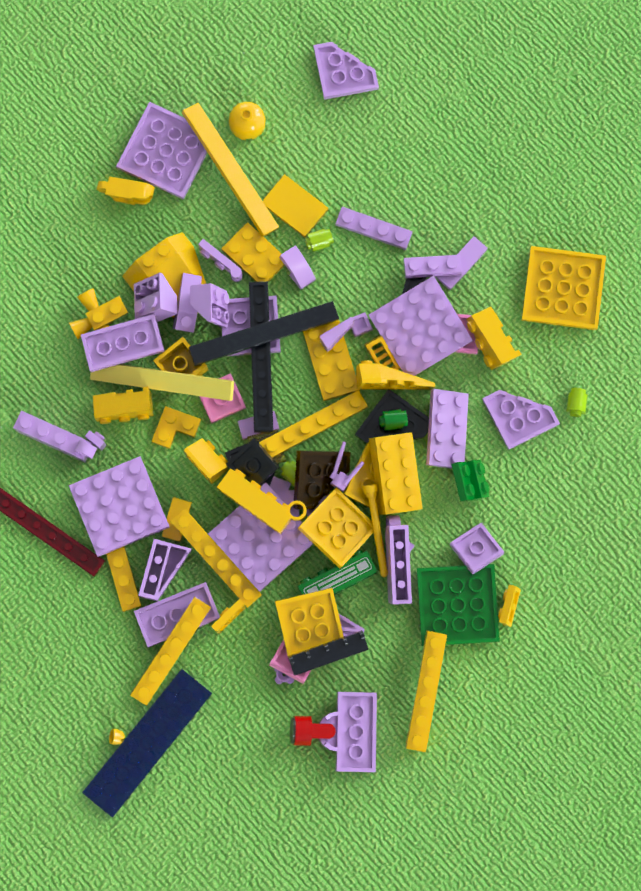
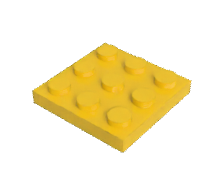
M337 487L298 527L339 569L374 533L372 521Z
M333 588L275 601L287 656L344 637Z

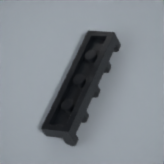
M361 630L288 656L294 676L369 650L363 631Z

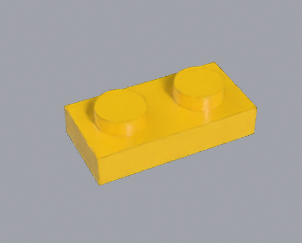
M509 585L508 589L504 591V605L498 613L499 622L509 627L512 626L521 589L517 586Z

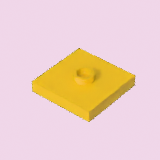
M239 599L230 608L227 607L221 612V617L211 627L220 634L246 609L245 604Z

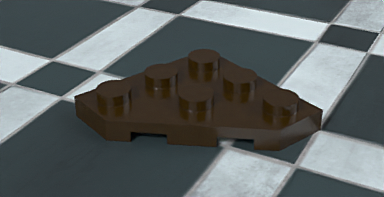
M297 450L294 501L303 502L306 509H315L322 497L330 493L334 488L330 484L333 480L330 478V475L334 470L339 451ZM343 452L337 474L340 472L347 474L350 471L351 452ZM300 505L293 506L294 509H303Z

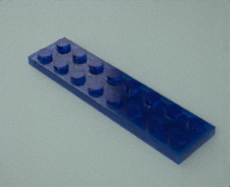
M181 669L82 793L113 818L212 693Z

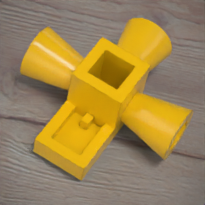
M93 288L77 296L88 310L85 313L87 318L73 321L69 324L75 336L79 339L81 334L87 333L92 328L95 331L109 327L112 321L128 314V311L120 296L99 306Z

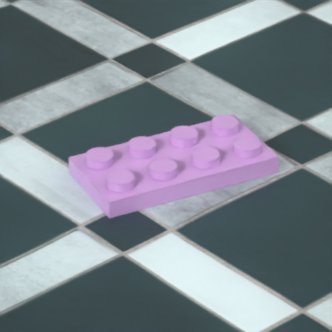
M155 314L81 334L90 372L165 352Z
M440 389L431 390L426 465L452 469L451 464L465 462L469 394Z
M206 582L134 611L148 648L166 641L194 596L211 606L199 627L220 618Z

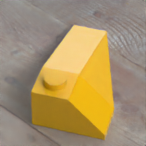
M361 361L356 366L357 390H432L435 387L434 382L381 364H373V361Z

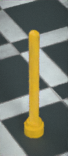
M378 484L362 486L363 494H366V498L369 501L380 575L386 577L388 570L376 502L377 492H379Z

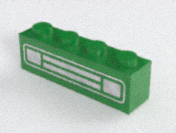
M360 550L354 553L352 559L348 560L340 569L335 565L330 570L325 568L317 572L318 576L313 579L309 576L301 580V585L298 586V589L302 595L333 588L334 595L377 574L378 571L369 553Z

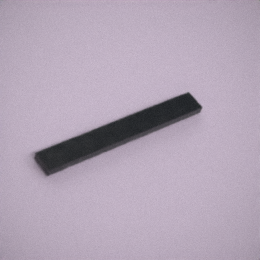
M268 281L249 282L250 327L269 322ZM269 342L251 348L254 433L274 432L271 349Z
M331 301L190 346L188 349L194 366L338 321L339 316L334 302Z

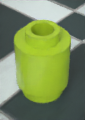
M321 229L307 234L305 243L308 250L311 249L312 252L330 247L334 240L330 229Z
M571 388V392L568 393L566 411L570 413V416L581 417V414L586 412V390Z
M287 461L280 469L283 471L281 476L295 487L296 462L292 461L290 463Z

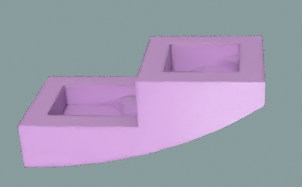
M296 245L280 255L279 258L291 272L289 276L300 290L316 280L310 266Z

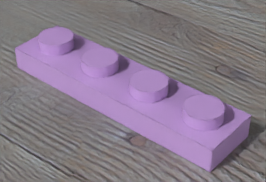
M345 207L341 208L336 221V226L403 250L407 249L413 232Z

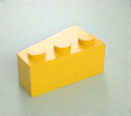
M492 307L484 309L466 319L469 331L476 338V346L482 351L484 362L491 370L522 355L519 350L515 351L510 344L512 342L510 335L506 337L501 329L503 324Z
M148 386L143 387V391L133 392L130 389L126 390V393L116 394V392L93 396L94 418L97 422L100 421V424L111 423V420L128 422L130 418L148 420L150 416H154L152 393Z

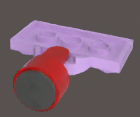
M337 692V712L327 714L319 723H312L311 716H293L290 724L291 744L293 746H310L312 738H316L328 750L336 751L337 772H376L377 693Z

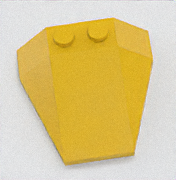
M183 232L167 237L136 259L122 276L134 292L135 283L162 273L177 295V301L183 273L202 276L201 284H206L194 246Z

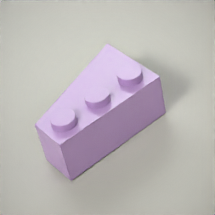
M154 539L139 591V597L158 602L192 549Z

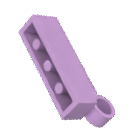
M24 411L20 412L13 427L16 432L82 462H86L87 458L93 459L97 450L91 442Z
M399 515L386 516L385 532L388 603L410 604L412 603L409 527L408 525H401Z

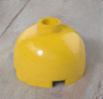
M245 101L238 103L229 114L230 130L241 140L256 139L265 129L266 118L264 112L259 105L253 102Z

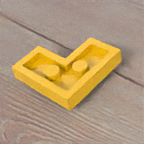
M165 406L152 443L170 449L176 432L195 438L201 419Z

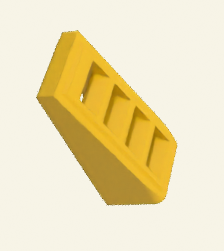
M381 335L364 344L375 364H380L379 361L388 356L390 359L381 365L387 366L393 363L394 366L390 368L395 370L401 369ZM378 343L382 345L377 349L372 350V347L377 345ZM382 350H385V353L376 357L375 354Z

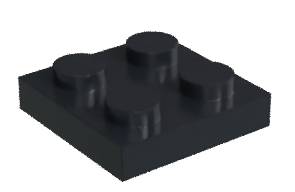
M253 438L226 463L229 469L231 468L234 471L236 469L240 470L246 475V480L249 482L253 480L259 485L264 483L280 468L256 438Z

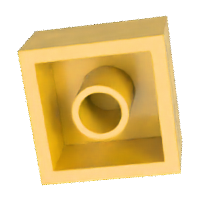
M184 337L180 338L153 360L155 366L163 371L202 376L208 371L205 363L194 366L188 349L190 344Z

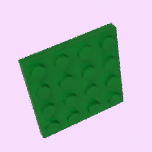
M488 564L473 575L466 566L417 568L421 646H424L426 630L446 634L445 645L500 642L494 564Z

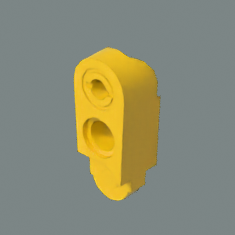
M110 176L108 182L99 181L97 185L99 192L112 197L114 201L131 205L148 204L153 197L155 189L154 186L144 182Z

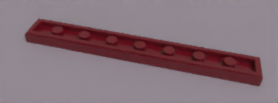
M0 488V512L94 577L106 562L104 559L97 557L91 550Z

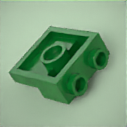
M481 460L451 464L460 502L477 501L489 497L490 488L485 480V467Z

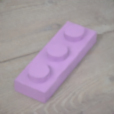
M461 255L404 258L403 260L405 278L462 275Z

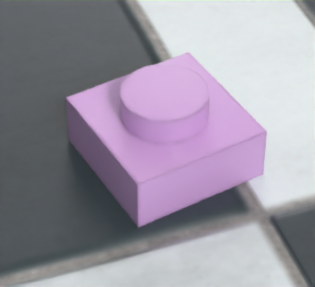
M89 430L85 435L86 439L101 451L106 447L103 441L105 438L97 431L92 433Z

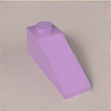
M182 274L177 301L178 314L175 315L173 329L194 333L197 311L190 305V286L200 285L202 276Z

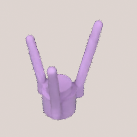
M342 442L334 470L330 475V478L333 479L330 484L344 492L350 480L364 465L363 461L360 462L349 476L343 472L337 474L346 442Z

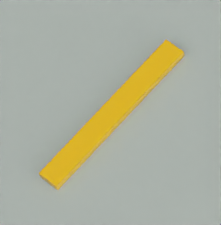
M196 103L182 111L183 116L261 236L264 237L279 228L278 224L200 104Z

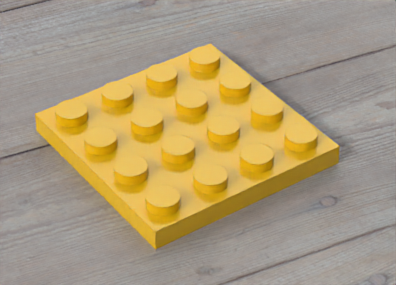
M531 246L521 321L597 330L606 256Z

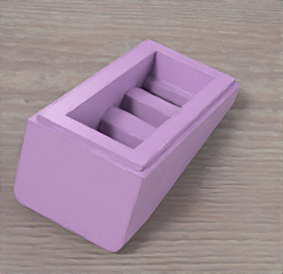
M353 317L348 318L320 335V342L327 352L354 325Z

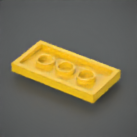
M339 320L303 331L323 401L358 391L356 389L355 371L344 336L328 352L320 342V335L340 324Z

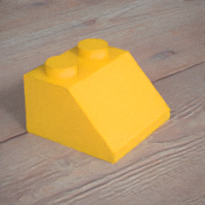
M202 438L186 447L184 452L186 457L203 476L213 484L229 470L226 465L228 461L222 454L218 456L214 452L216 448L209 440L205 442Z

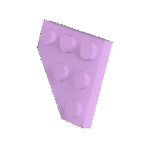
M333 42L313 45L324 100L379 90L374 68L360 62V59L349 52L343 51Z
M498 390L482 399L508 450L560 425L550 406L542 405L520 396L517 397L502 390Z

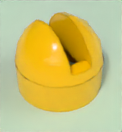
M111 729L109 743L112 745L123 743L125 734L119 729Z

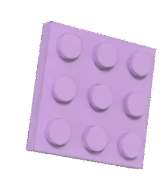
M277 295L269 296V321L278 319ZM249 297L229 299L227 304V311L229 313L228 328H222V336L250 328ZM280 339L270 342L271 353L281 352ZM251 348L228 356L251 355Z

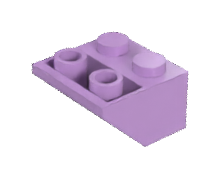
M162 273L155 274L134 284L135 319L155 314L157 322L178 314L177 295Z
M211 283L190 286V305L208 322L224 329L228 328L229 313L227 311V304L229 303V295L227 291Z

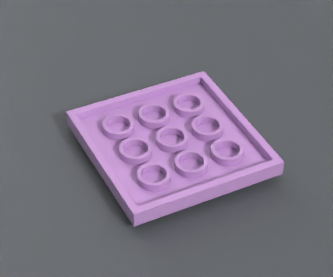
M149 102L116 168L184 200L207 155V151L184 117Z
M434 276L369 314L370 319L385 340L402 372L416 376L473 341Z
M141 456L69 485L97 557L170 528Z
M267 483L261 486V491L264 493L269 491L277 497L276 501L281 505L284 503ZM241 506L236 508L208 533L259 592L313 545L298 529L302 524L301 521L291 520L280 535ZM290 510L291 515L294 516V517H297V516Z

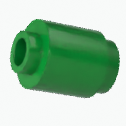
M406 410L383 411L382 416H379L380 427H384L386 431L408 426Z

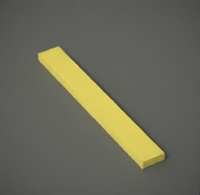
M123 364L94 371L90 374V380L142 388L148 386L149 389L227 401L233 400L234 381Z

